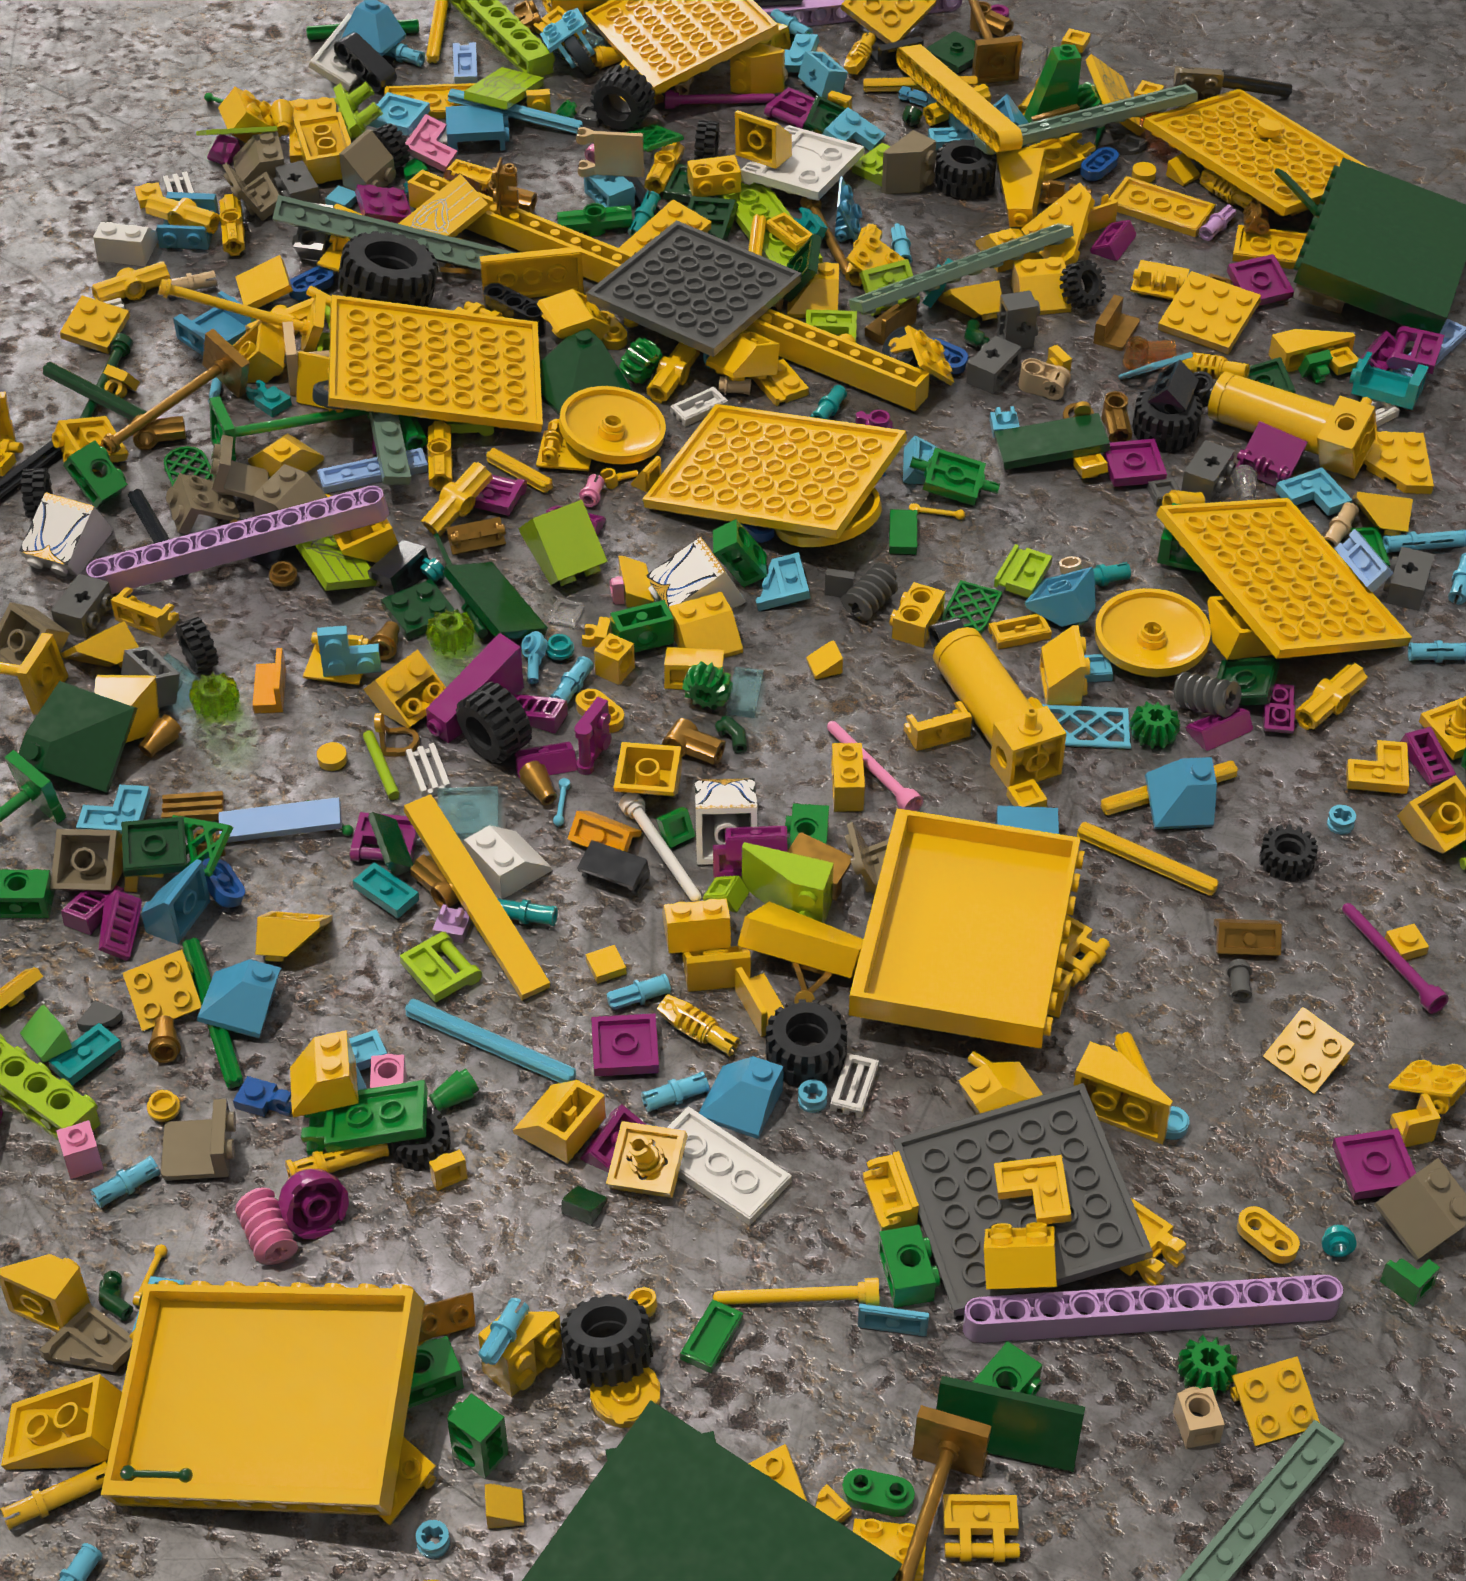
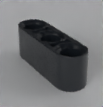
M350 33L334 43V52L337 57L363 82L366 81L374 92H379L386 86L396 82L397 74L395 69L358 33Z
M491 283L484 287L485 309L490 311L496 310L502 313V316L505 318L538 322V336L546 332V320L542 317L543 312L538 307V302L499 283Z

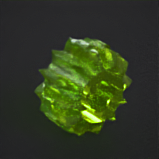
M445 609L444 613L435 612L434 618L428 619L426 637L433 651L440 650L443 655L447 652H452L455 655L458 650L466 652L467 646L473 645L474 624L467 613L460 614L458 609L453 612Z
M212 672L210 676L201 674L200 680H194L192 688L189 689L192 707L195 713L201 714L204 719L213 716L216 720L220 715L228 717L229 711L236 710L240 698L239 689H237L234 678L227 677L225 672L219 675Z

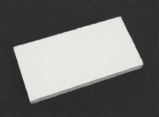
M689 1106L667 1127L685 1130L688 1135L678 1177L749 1226L792 1182L791 1174ZM665 1160L663 1167L667 1165L668 1160Z

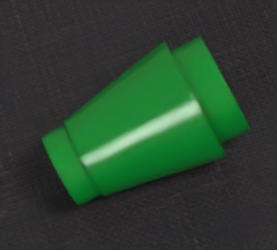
M465 1068L460 1072L456 1070L428 1098L434 1108L440 1112L443 1109L445 1110L474 1098L473 1094L478 1092L479 1088L469 1071Z

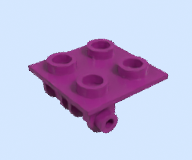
M1259 421L1245 450L1241 449L1237 455L1239 462L1235 470L1276 487L1278 482L1291 477L1308 442Z

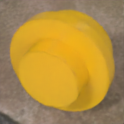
M159 1090L149 1098L147 1103L148 1115L151 1119L158 1122L169 1121L178 1115L181 1107L180 1101L172 1092Z

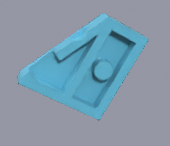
M799 552L771 560L768 568L769 573L762 583V594L760 597H757L756 604L758 611L811 598Z

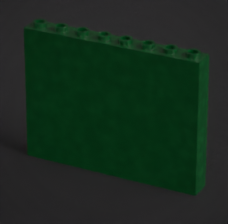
M1343 158L1340 166L1334 165L1292 270L1297 272L1293 282L1405 326L1440 334L1447 320L1466 262V204Z
M650 1400L522 1581H896L901 1571L902 1563Z

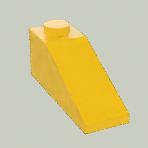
M1293 329L1272 335L1269 356L1271 359L1281 357L1287 372L1298 370L1306 355L1325 350L1331 351L1344 346H1348L1353 351L1356 335L1352 332Z

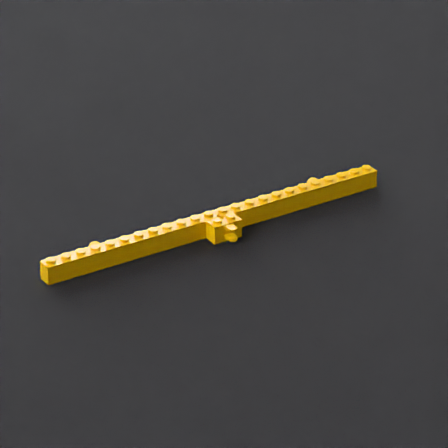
M421 170L407 182L410 206L417 209L451 181ZM478 192L479 195L488 203L491 209L466 228L521 252L581 246L583 277L598 283L634 255L519 208V205L515 210L502 207L500 214H498L497 203H493V198ZM772 309L766 311L743 331H753L779 343V356L910 410L916 411L928 398L929 372L859 345L850 334L845 333L837 336ZM624 318V325L627 328L638 326V323Z

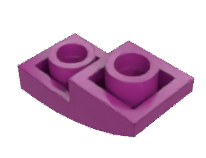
M1274 685L1270 703L1263 704L1264 731L1294 733V685Z

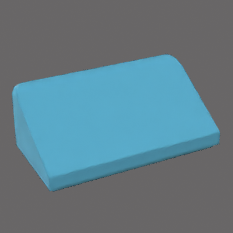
M914 436L904 447V483L924 484V471L909 468L913 456L928 461L933 455L935 445L918 436Z
M859 1304L858 1327L927 1336L930 1313Z

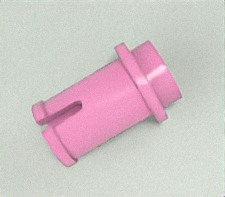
M596 474L590 475L586 486L579 493V498L583 500L586 507H593L600 501V492L605 484L604 479L600 475L596 482H594Z

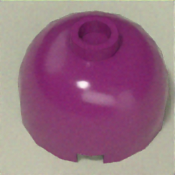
M305 1169L296 1172L287 1179L281 1188L278 1206L281 1211V1217L286 1221L291 1231L303 1239H316L333 1231L329 1226L335 1224L338 1219L340 1221L343 1220L349 1206V1198L345 1187L332 1174L322 1169Z

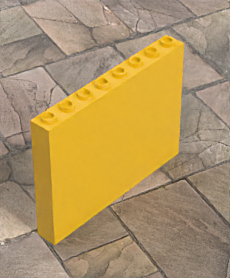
M897 808L849 995V1016L1042 1049L1044 1036L1050 1037L1053 1017H1048V1012H1055L1058 992H1052L1053 986L1060 987L1063 968H1059L1057 965L1058 962L1064 963L1067 944L1062 943V939H1069L1072 920H1067L1066 918L1067 915H1073L1076 897L1071 896V892H1078L1080 874L1075 873L1076 869L1082 870L1085 851L1079 850L1080 838Z
M161 1280L158 1284H145L101 1495L117 1506L391 1516L425 1301L413 1287L404 1284H395L392 1288H379L376 1285L366 1283L359 1284L358 1288H346L337 1283H327L324 1287H312L309 1284L300 1282L292 1283L291 1287L278 1286L271 1282H259L257 1286H245L235 1281H227L224 1285H212L205 1281H193L191 1285H180L170 1280ZM126 1465H130L136 1470L180 1471L182 1468H189L192 1470L193 1477L187 1483L181 1482L179 1479L139 1477L132 1481H125L121 1478L120 1471Z

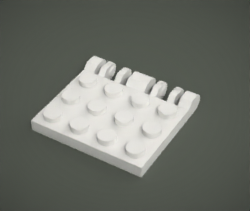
M788 125L784 129L792 134V156L777 169L754 161L748 162L741 169V182L748 185L756 182L766 187H773L790 194L804 196L810 200H819L864 155V146Z

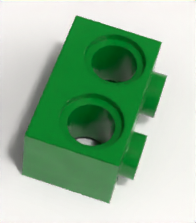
M737 519L713 530V554L743 587L767 577L766 552Z
M472 1393L463 1402H458L453 1406L447 1418L452 1455L486 1479L509 1454L505 1417Z

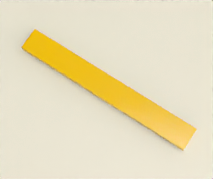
M430 794L404 805V813L520 999L524 1000L550 988V981L433 796Z

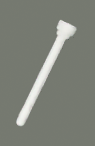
M626 793L618 803L624 815L636 820L692 902L700 901L701 893L646 815L643 798L639 793Z

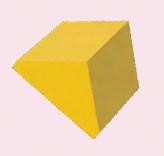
M737 945L731 946V948L682 952L688 992L735 987V968L742 967L747 977L750 978L751 957L750 951L747 948Z

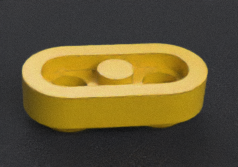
M601 311L611 325V328L601 341L610 350L624 348L628 342L626 329L614 314L608 311Z
M585 689L577 694L576 709L581 716L584 715L597 697L608 700V711L611 715L609 733L622 729L624 726V711L605 694L597 689Z
M1252 1206L1241 1211L1237 1222V1231L1243 1239L1275 1263L1286 1264L1296 1258L1300 1242L1298 1236L1263 1208ZM1250 1226H1254L1259 1230H1253L1250 1228Z

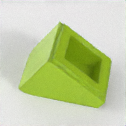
M740 876L715 877L702 899L704 901L708 899H727L729 911L737 912L748 896L749 890Z

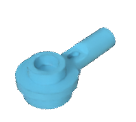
M538 631L526 635L521 644L522 654L528 658L527 682L529 684H537L539 682V666L541 665V659L545 656L548 645L547 640Z

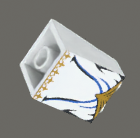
M45 493L19 552L27 559L26 563L34 568L42 569L47 567L61 576H66L67 573L77 576L108 539L113 528L94 506Z
M702 537L646 575L652 584L648 588L656 601L665 600L668 608L672 605L718 592L723 593L731 608L746 602Z
M755 778L695 780L697 865L713 864V845H725V832L727 828L757 827Z

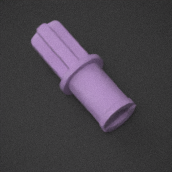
M1227 205L1219 213H1214L1210 216L1209 221L1199 229L1202 239L1210 241L1218 232L1226 229L1227 223L1236 215V210L1233 209L1232 205Z

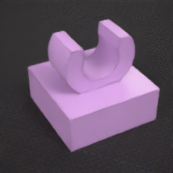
M443 904L432 929L433 936L440 932H446L454 942L463 943L472 920L463 908L453 909Z

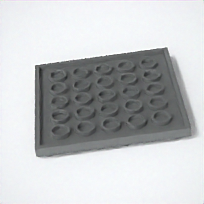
M676 220L587 292V301L714 357L801 282L802 273Z
M1084 1083L893 1139L895 1151L900 1152L919 1205L918 1216L925 1236L929 1238L932 1256L954 1317L964 1315L965 1306L972 1298L1033 1294L1054 1288L986 1289L984 1263L985 1229H991L992 1225L1000 1223L1011 1224L1012 1228L1026 1227L1028 1223L1037 1222L1033 1196L998 1199L994 1163L1062 1155L1072 1221L1047 1224V1227L1054 1226L1057 1286L1153 1258L1152 1248Z

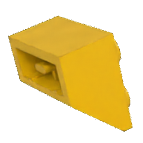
M234 87L218 107L227 129L275 126L270 113L271 105L264 100L262 102L257 100L248 90L242 91ZM263 132L231 135L247 143L253 135Z
M574 289L541 299L537 303L543 312L542 317L553 327L552 332L561 339L588 328L602 340L611 328V325L599 308L587 301V295Z
M753 331L742 332L714 357L709 356L706 360V366L715 369L717 374L729 376V379L732 381H744L745 377L766 379L767 375L777 374L780 344Z
M1078 625L1071 626L1041 647L1039 670L1046 705L1081 706L1082 695H1087V679L1085 675L1090 674L1089 657H1084V654H1086V639L1080 636Z
M417 649L375 679L363 690L381 713L406 728H410L427 715L426 708L442 693L446 686Z
M579 1080L553 1084L513 1129V1133L568 1164L606 1118L605 1095Z
M1032 1222L1028 1223L1026 1227L1012 1228L1011 1224L1000 1223L992 1225L991 1229H985L984 1263L986 1289L1057 1287L1054 1226L1047 1227L1046 1223Z
M555 1311L529 1312L516 1331V1340L508 1344L497 1364L491 1365L482 1362L483 1372L511 1398L518 1391L530 1387L539 1373L546 1367L554 1366L561 1358L563 1347L560 1315ZM491 1324L478 1334L480 1349L491 1332Z

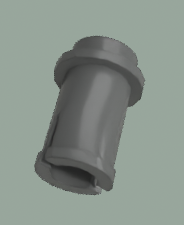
M1243 959L1231 961L1227 968V975L1231 978L1232 999L1240 1002L1247 1001L1252 997L1249 978L1252 974V967Z

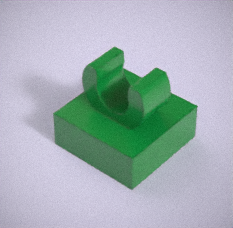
M1329 350L1306 355L1298 368L1302 378L1312 376L1315 384L1325 382L1324 376L1330 374L1328 366L1333 357Z
M680 807L656 818L660 834L669 848L696 836L687 808Z

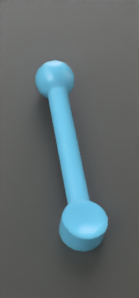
M567 778L559 780V789L561 791L557 815L553 818V823L556 826H562L565 822L563 809L566 791L571 787L570 780Z

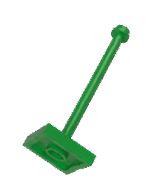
M220 396L209 398L211 442L214 446L215 443L220 444L222 435L233 437L231 461L235 462L236 437L367 415L370 419L368 411L344 409L343 412H336L335 409L234 427Z
M15 750L6 755L4 758L20 792L0 807V822L27 801L34 804L57 825L67 818L51 781Z

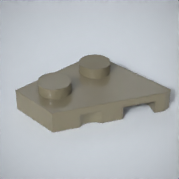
M88 1303L45 1343L39 1351L41 1357L45 1360L115 1372L129 1359L133 1341L129 1338L130 1334Z

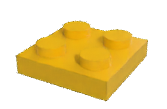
M82 295L60 331L61 339L109 354L113 337L122 332L130 318L129 310Z

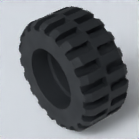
M372 231L370 234L365 232L352 237L344 245L338 273V286L346 297L427 307L433 299L438 263L433 253L429 252V249L424 244L420 245L413 238L408 239L405 235H395L392 232L379 233L378 231Z

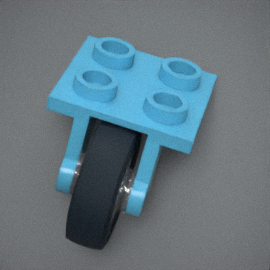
M576 8L565 12L562 19L555 24H548L540 35L550 53L559 48L572 69L579 65L586 75H590L596 70V66L590 58L595 51L582 33V30L587 28L588 24L579 9ZM574 33L578 34V36L584 43L583 45H581L577 37L574 36ZM561 42H565V45L570 51V54H568V52L566 51Z

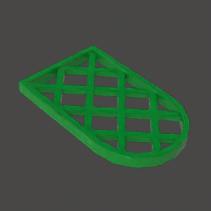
M196 447L176 448L170 451L164 458V471L168 476L171 486H173L179 475L178 472L173 471L176 466L184 468L180 472L181 474L191 470L195 472L193 475L198 476L201 473L207 475L204 479L209 480L212 478L213 480V474H210L211 466L208 458L202 450ZM188 452L196 453L194 457L186 455ZM173 456H178L176 461L170 460ZM183 458L190 460L187 465L180 463ZM198 462L201 463V466L195 468L192 467V464ZM207 466L208 471L203 470V468ZM171 475L177 476L174 481Z
M960 580L944 610L942 621L948 620L946 619L948 613L951 618H967L970 623L964 624V627H973L982 634L1002 597V591ZM962 588L964 592L958 594L960 589ZM980 592L982 598L975 600L972 594ZM967 596L970 601L962 603L959 598ZM996 598L994 604H992L990 600ZM954 600L958 605L952 606ZM986 601L989 605L988 607L981 609L977 604ZM974 605L975 611L968 612L965 608ZM961 609L964 614L955 616L953 611ZM990 611L987 617H986L985 614L983 613V612ZM980 614L981 620L974 621L971 617Z

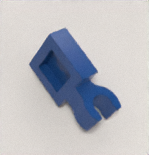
M247 1076L233 1100L235 1109L265 1117L268 1110L289 1116L292 1112V1105L289 1102L291 1092L283 1089L278 1090L277 1084Z

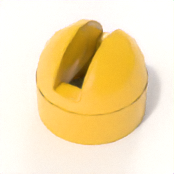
M646 1287L638 1288L631 1292L628 1300L634 1299L638 1301L639 1306L643 1305L646 1309L648 1318L651 1317L657 1309L655 1292Z

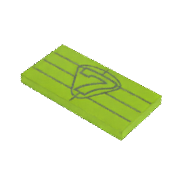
M501 67L464 91V99L507 110L526 97V90H537L542 87L544 77Z
M333 535L295 545L325 591L376 586L377 580L370 578L367 571L371 567L366 560L343 555Z

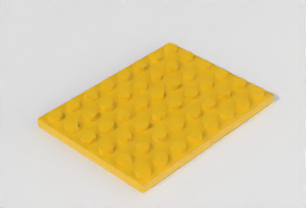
M610 0L585 13L592 26L628 62L632 69H637L640 75L644 74L647 77L646 81L652 84L651 90L656 95L668 91L679 83L688 81L692 76L700 72L708 71L712 66L727 61L732 56L742 51H747L753 45L769 40L773 35L780 32L778 24L753 0Z
M1240 88L1147 117L1143 123V127L1150 131L1153 136L1163 139L1169 146L1177 148L1185 153L1188 158L1196 160L1205 169L1215 172L1221 179L1237 186L1240 191L1248 193L1257 202L1267 205L1276 214L1281 216H1287L1307 207L1275 174L1276 168L1286 172L1317 205L1324 193L1334 165L1340 166L1343 158L1364 165ZM1268 118L1279 122L1282 126L1279 136L1276 138H1266L1259 135L1256 131L1258 121Z
M332 295L330 306L328 406L541 432L543 419L538 322Z
M715 404L644 496V507L729 522L737 519L742 524L839 539L907 441V434L905 430Z
M1289 498L1166 505L1159 507L1156 516L1161 520L1165 528L1171 532L1180 546L1192 557L1193 561L1202 569L1208 579L1218 588L1223 597L1233 606L1239 616L1249 625L1254 634L1264 643L1276 659L1408 646L1412 639V636L1373 592L1363 584L1348 564Z

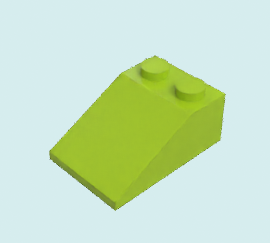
M746 842L743 843L742 880L752 895L765 904L770 901L825 923L832 904L834 863Z

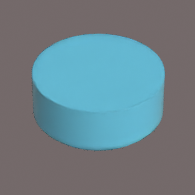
M1172 1106L1165 1138L1177 1140L1186 1135L1189 1127V1116L1183 1109Z

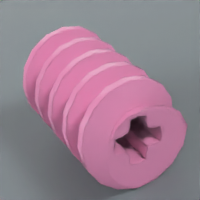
M256 1188L240 1198L236 1204L235 1212L238 1219H240L241 1227L247 1240H249L248 1242L256 1261L264 1265L279 1264L290 1259L297 1252L298 1246L296 1241L293 1240L292 1231L288 1229L286 1221L281 1217L278 1200L274 1198V1191L270 1188Z

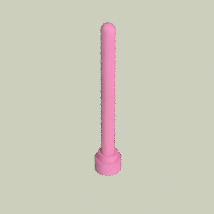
M835 721L827 724V730L840 743H857ZM862 748L863 765L896 796L897 806L904 810L918 811L923 804V797L914 789L904 788Z

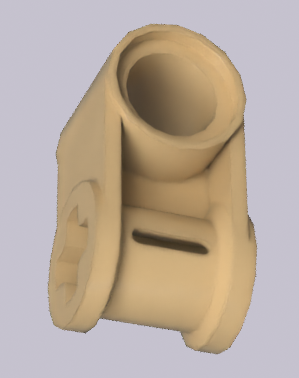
M1029 358L1022 362L1018 386L1023 392L1036 394L1050 400H1059L1065 392L1064 386H1067L1071 380V374L1062 366Z

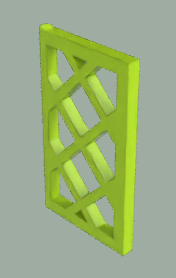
M277 126L211 129L196 131V135L260 133L278 130Z

